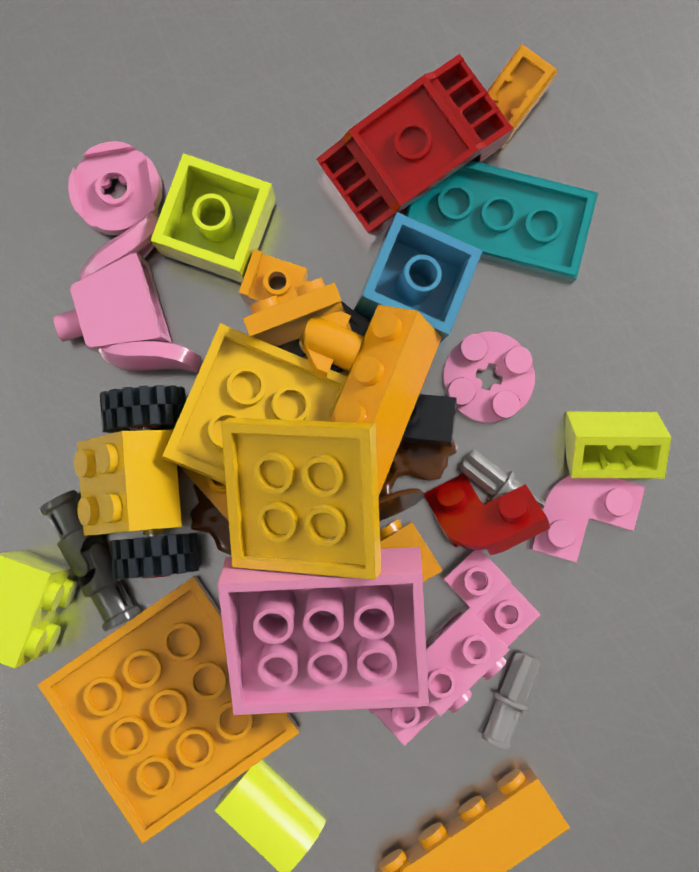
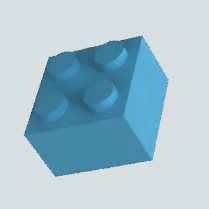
M397 212L385 233L354 311L371 319L378 305L419 311L442 337L441 343L451 332L483 250Z

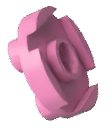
M119 141L100 143L91 147L83 154L84 159L79 163L77 169L73 167L68 181L69 198L74 210L93 230L108 235H120L136 225L150 211H153L157 217L158 207L162 199L161 178L153 162L142 152L135 150L134 146ZM119 178L122 185H127V190L118 199H113L111 195L104 194V190L111 187V180Z
M492 331L471 334L454 347L446 359L442 372V385L447 397H457L456 411L461 416L476 423L493 424L511 418L529 401L535 385L533 358L526 348L506 334ZM487 366L494 367L495 374L501 378L500 384H493L490 390L481 388L482 380L476 378L477 370L485 371Z

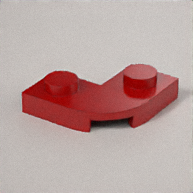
M464 473L425 492L424 497L445 537L455 548L462 546L474 550L487 549L489 555H495L551 528L547 516L526 484L485 505L482 504Z

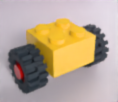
M148 385L136 388L123 387L122 389H111L101 392L102 432L111 434L77 442L78 450L74 457V468L77 476L80 478L81 491L77 512L79 521L83 525L84 536L143 531V535H149V537L110 541L113 579L157 578L171 576V574L200 571L197 533L158 536V534L163 533L164 528L182 527L177 464L169 462L162 457L173 432L171 429L175 428L186 402L185 388L182 386L170 385L164 387V385H155L148 387Z

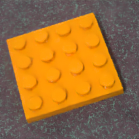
M197 576L187 580L38 684L45 698L142 844L300 733V728L289 712L234 715L221 612Z

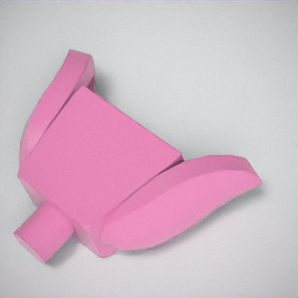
M150 211L136 225L108 241L87 259L79 273V281L73 283L70 287L75 309L55 315L53 317L54 327L58 337L63 342L83 336L88 349L100 353L107 363L119 369H183L199 373L201 356L187 347L171 342L149 263L144 259L154 248L150 240L158 221L153 211Z

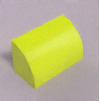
M566 411L565 448L571 478L665 479L672 437L658 412Z
M263 760L239 776L220 797L214 810L278 872H291L314 844L326 823V820Z

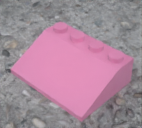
M420 547L381 549V573L376 580L232 567V556L225 558L218 581V592L234 715L429 706Z

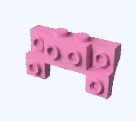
M473 549L461 563L442 578L466 604L426 641L429 706L368 709L371 714L374 713L404 746L436 715L441 717L448 709L452 713L458 711L471 698L472 692L469 689L482 676L485 680H489L496 675L506 663L503 656L510 650L508 646L541 616L482 550Z

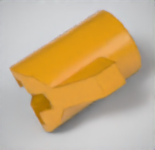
M338 311L322 317H313L307 322L305 330L300 337L299 345L306 354L315 373L326 377L332 364L347 371L351 369L364 338L363 335L346 329L351 315Z

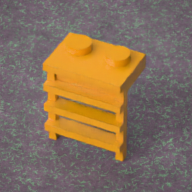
M321 277L295 287L298 295L296 298L280 303L277 295L250 305L253 314L242 318L249 336L278 347L299 339L311 318L322 317L338 311L345 313L335 282L325 286ZM348 322V325H347L346 329H349V330L352 331V329H351V327H350V324H349V322ZM351 369L349 371L344 370L338 373L348 377Z

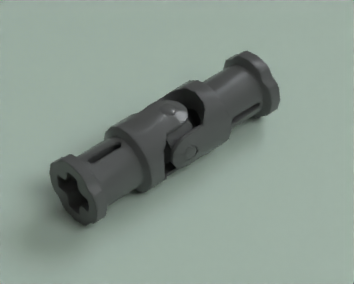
M71 490L46 502L39 507V511L50 520L60 539L57 543L58 548L74 573L85 598L91 597L104 621L102 628L104 632H107L141 613V610L138 606H133L120 582L121 579H113L112 557L101 534L84 536L83 525L79 521L77 512V499L79 495L76 490Z

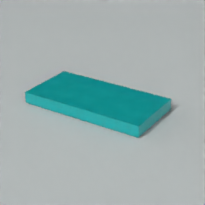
M471 160L408 205L406 216L483 250L481 259L574 282L578 276L598 192Z

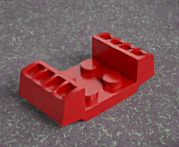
M458 54L435 71L421 76L349 129L342 139L316 160L367 233L378 236L388 229L397 212L401 214V210L475 157L481 163L507 143L514 128L469 68L461 54Z

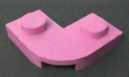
M570 475L563 478L552 489L548 490L543 499L546 505L542 509L548 518L551 528L532 537L529 549L577 563L589 519L634 531L646 486L619 478H571Z

